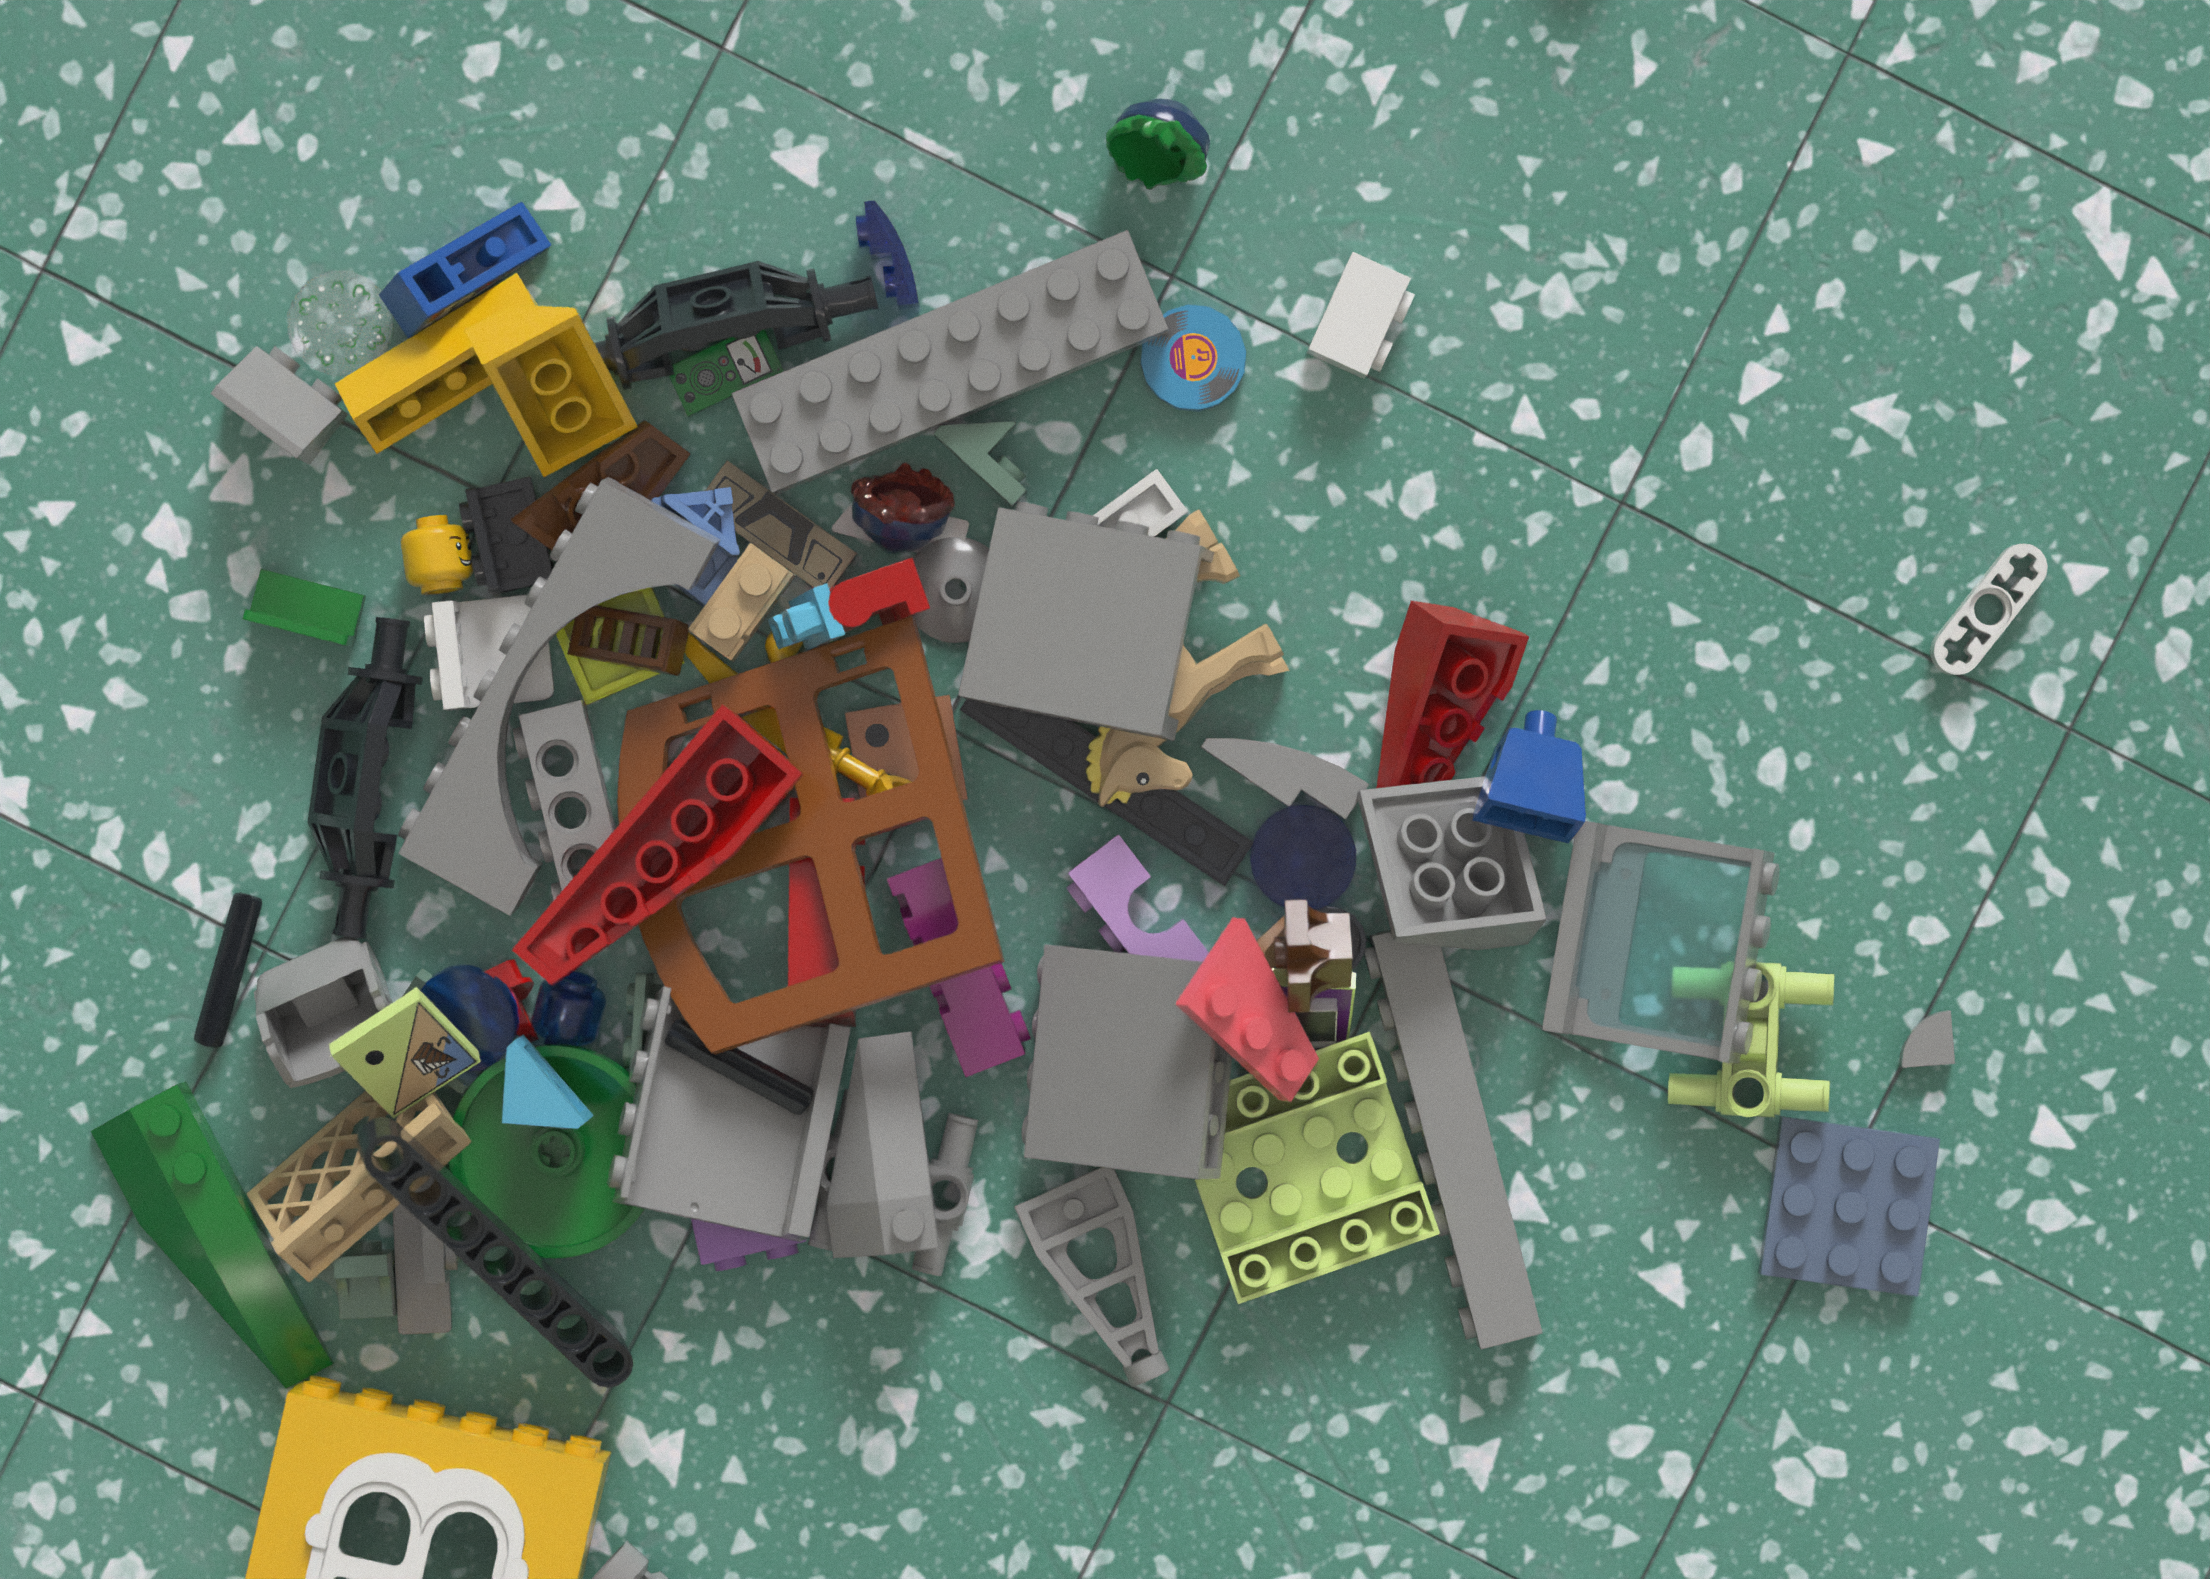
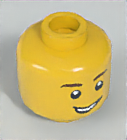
M434 515L416 519L417 529L405 533L401 538L407 582L411 586L420 587L421 595H436L462 590V581L467 580L473 574L469 534H466L463 526L449 524L447 515Z

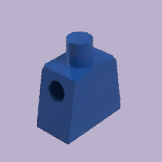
M1542 710L1530 711L1525 715L1524 730L1519 728H1509L1492 754L1473 812L1472 821L1568 844L1583 826L1586 810L1582 748L1576 742L1555 737L1557 717L1554 714Z

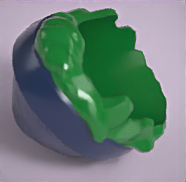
M1153 99L1130 105L1123 111L1115 125L1106 133V146L1109 156L1113 158L1117 169L1125 173L1128 181L1139 179L1148 190L1158 185H1169L1178 181L1181 183L1188 180L1192 181L1206 173V158L1210 148L1209 135L1190 109L1178 101Z

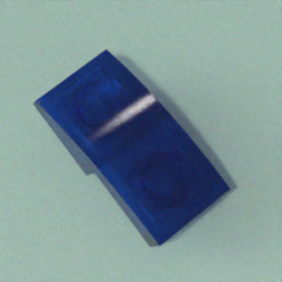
M875 200L865 201L866 215L856 216L859 248L869 247L871 259L892 257L893 265L883 266L886 298L897 297L899 310L919 308L917 287L911 264L894 226Z

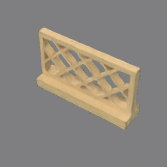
M367 1091L363 1092L246 1194L274 1239L271 1244L276 1253L307 1282L312 1281L401 1204L369 1174L359 1151H357L353 1165L341 1166L346 1149L358 1148V1134H352L354 1125L369 1116L368 1121L374 1118H385L386 1114H389ZM435 1092L399 1114L396 1120L443 1166L472 1142L466 1132L453 1120ZM416 1111H423L414 1118ZM392 1141L381 1142L377 1146L382 1147L374 1154L373 1150L372 1155L377 1157L388 1156L393 1153L397 1143ZM329 1151L324 1167L311 1170L314 1160L323 1152ZM419 1177L413 1181L410 1190L416 1191L431 1177ZM335 1181H342L333 1188ZM318 1183L313 1199L300 1202L305 1185ZM284 1186H289L283 1203L268 1204L267 1201ZM294 1216H301L292 1224Z

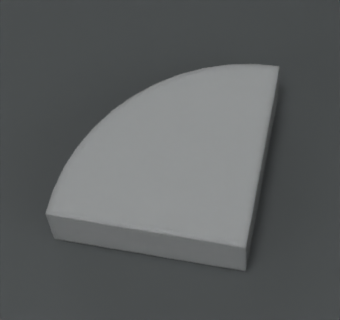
M1946 1010L1931 1014L1911 1031L1901 1049V1068L1955 1064L1951 1011Z

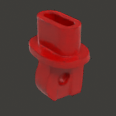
M507 960L479 974L477 980L485 995L480 1000L482 1008L504 1009L516 1035L519 1037L524 1035L531 1043L538 1040V1035L522 1003V1000L527 998L531 992L534 982L530 977L522 976L516 960Z

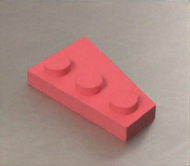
M1233 917L1175 1004L1278 1100L1291 1102L1318 1062L1319 1057L1295 1012L1288 1013L1287 997L1246 920Z

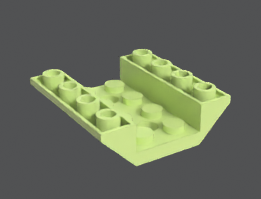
M1370 1031L1315 1050L1319 1060L1291 1102L1278 1100L1250 1073L1230 1080L1220 1179H1195L1238 1304L1440 1234L1425 1188L1419 1179L1386 1084L1387 1079ZM1349 1132L1361 1134L1367 1143L1366 1154L1361 1160L1353 1163L1342 1160L1337 1153L1338 1140ZM1256 1167L1265 1173L1267 1185L1261 1195L1247 1197L1237 1189V1177L1245 1168Z

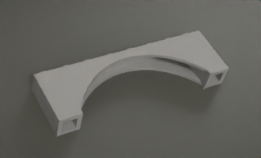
M610 477L601 480L599 486L590 483L581 496L575 511L582 514V517L574 532L571 533L564 530L550 554V558L557 561L547 580L539 576L532 586L524 602L526 606L532 609L522 627L514 623L507 632L499 648V651L506 655L497 673L489 669L482 678L473 696L481 701L472 719L463 716L457 724L448 744L455 747L454 752L446 766L440 762L436 764L423 787L424 791L430 793L421 812L413 808L398 833V836L405 840L398 854L509 916L519 909L543 865L542 862L531 856L521 835L511 805L506 777L505 748L508 723L515 697L527 671L540 651L558 631L578 615L597 604L622 594L649 587L678 584L687 590L694 588L721 541Z

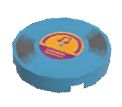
M1185 305L1167 311L1163 317L1169 333L1142 344L1140 365L1147 386L1160 400L1177 410L1199 412L1219 406L1235 392L1244 375L1246 349L1240 331L1226 315L1208 306Z

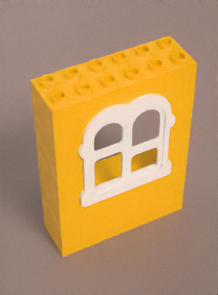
M310 1376L309 1381L300 1382L287 1392L245 1579H334L336 1577L349 1579H423L431 1539L437 1525L446 1516L457 1512H473L484 1517L493 1526L498 1539V1548L491 1579H583L612 1453L611 1451L600 1449L602 1441L574 1434L570 1435V1439L566 1441L548 1437L550 1431L548 1428L528 1423H518V1428H514V1430L496 1426L497 1417L474 1411H466V1416L461 1418L444 1414L445 1405L427 1400L415 1399L414 1404L409 1406L392 1402L394 1394L379 1389L364 1387L361 1393L345 1392L340 1390L342 1382L320 1376ZM370 1492H385L398 1498L406 1507L411 1519V1527L405 1558L401 1564L389 1565L346 1555L340 1550L339 1541L345 1516L350 1505L360 1496Z

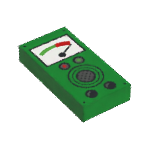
M763 329L758 334L749 338H728L673 364L675 375L669 377L687 416L691 417L733 397L731 393L780 374L784 370L765 329Z

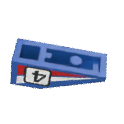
M521 201L399 271L380 292L379 296L409 339L475 299L549 249L551 243Z

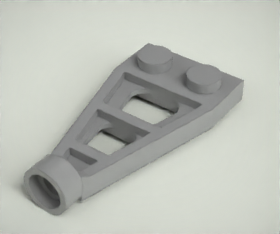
M1097 1168L1014 1206L1036 1256L1124 1366L1123 1370L1131 1387L1145 1383L1169 1371L1170 1368L1162 1351L1158 1349L1134 1212L1115 1169ZM1103 1227L1113 1234L1118 1258L1117 1265L1110 1274L1099 1279H1090L1085 1277L1068 1257L1067 1246L1072 1239L1096 1228ZM1124 1282L1130 1288L1137 1314L1133 1322L1122 1327H1114L1108 1322L1098 1306L1096 1294L1114 1284ZM1138 1349H1146L1151 1353L1133 1362L1131 1361L1132 1354Z

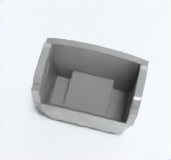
M346 936L265 971L257 979V990L254 991L256 1019L262 1042L283 1081L290 1088L314 1083L346 1071L331 1056L329 1044L393 1003L383 971L370 944L367 941L360 943L357 938Z

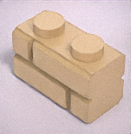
M750 543L688 630L734 662L776 605L778 597L784 594L796 576Z

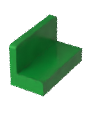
M260 569L250 610L245 609L242 619L353 647L366 596Z

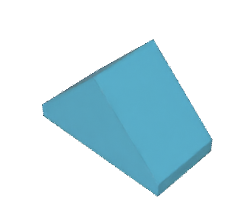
M524 1035L507 1046L502 1123L578 1129L594 1116Z

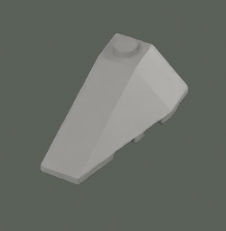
M912 1031L858 1038L826 1204L833 1258L880 1256L939 1248L940 1242Z

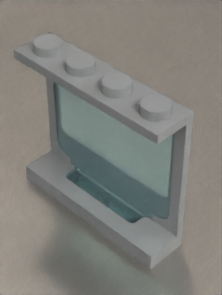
M1585 821L1574 836L1542 1030L1739 1064L1741 1054L1749 1052L1752 1041L1753 1024L1746 1021L1749 1003L1758 999L1761 988L1762 972L1759 969H1755L1758 949L1766 947L1770 935L1771 919L1764 916L1767 896L1775 894L1779 881L1780 867L1779 864L1773 863L1775 853Z

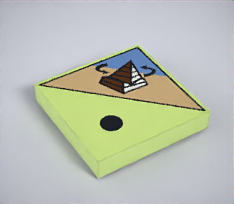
M417 987L329 1044L331 1056L393 1118L481 1062L478 1050Z

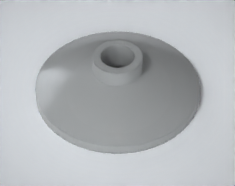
M948 537L930 543L913 558L930 605V609L913 616L917 626L923 632L935 639L949 643L970 641L989 552L987 546L969 538L964 540L958 537ZM959 579L965 583L966 593L962 598L951 599L947 596L945 588L950 580Z

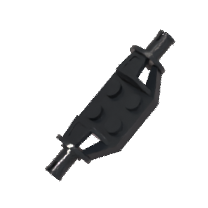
M755 261L655 285L618 324L614 316L606 318L609 334L605 335L606 340L595 342L594 344L608 371H613L615 376L619 375L623 389L628 390L632 389L631 382L675 375L671 351H695L705 347L709 342L730 337L745 339L768 328H773L779 350L822 337L825 343L832 341L828 326L833 324L832 319L879 308L871 275L863 279L824 288L823 283L818 284L814 268L806 270L808 277L806 278L775 266ZM775 294H777V295H782V296H786V297H791V298H795V299L779 298V297H775Z
M376 617L375 619L376 629L371 664H365V669L348 667V675L356 677L322 716L308 814V825L329 871H320V879L335 881V886L340 887L335 926L332 934L367 939L366 930L372 891L377 892L378 887L394 888L395 880L389 879L397 835L373 831L374 821L378 818L382 807V797L379 792L381 770L389 756V743L386 738L387 727L412 729L416 684L422 685L423 677L407 675L408 670L403 669L410 621Z

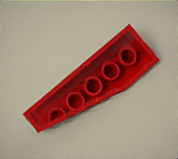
M722 704L514 946L512 951L549 984L554 986L734 857L804 774L737 713Z

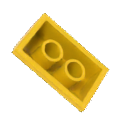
M510 305L464 330L543 477L638 427L576 308Z

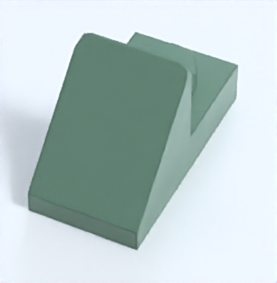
M1015 421L940 425L933 433L935 438L1012 508L1027 493V490L1020 484L1026 475L1003 454L997 461L989 456L1016 426Z

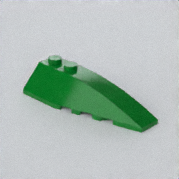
M186 1081L176 1084L134 1106L91 1131L139 1225L285 1388L334 1364Z

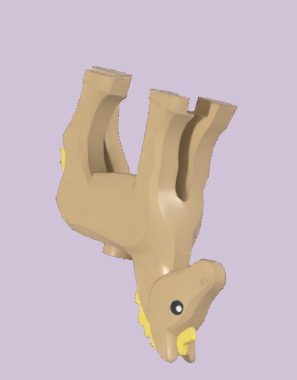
M1198 509L1191 513L1175 531L1199 536V545L1214 552L1212 563L1201 561L1197 582L1215 581L1226 584L1240 577L1227 550L1222 543H1218L1201 511ZM1263 624L1196 663L1183 645L1168 714L1169 717L1179 720L1176 733L1195 716L1211 695L1225 690L1234 681L1251 675L1270 676L1290 671L1282 658L1284 655L1282 649L1267 624ZM1099 726L1098 731L1100 734L1088 746L1090 752L1086 760L1090 764L1087 766L1085 773L1087 774L1088 781H1091V792L1099 793L1098 803L1100 807L1111 804L1115 799L1127 804L1132 793L1158 789L1182 790L1192 780L1193 774L1187 762L1172 758L1163 753L1159 748L1160 745L1167 741L1165 739Z

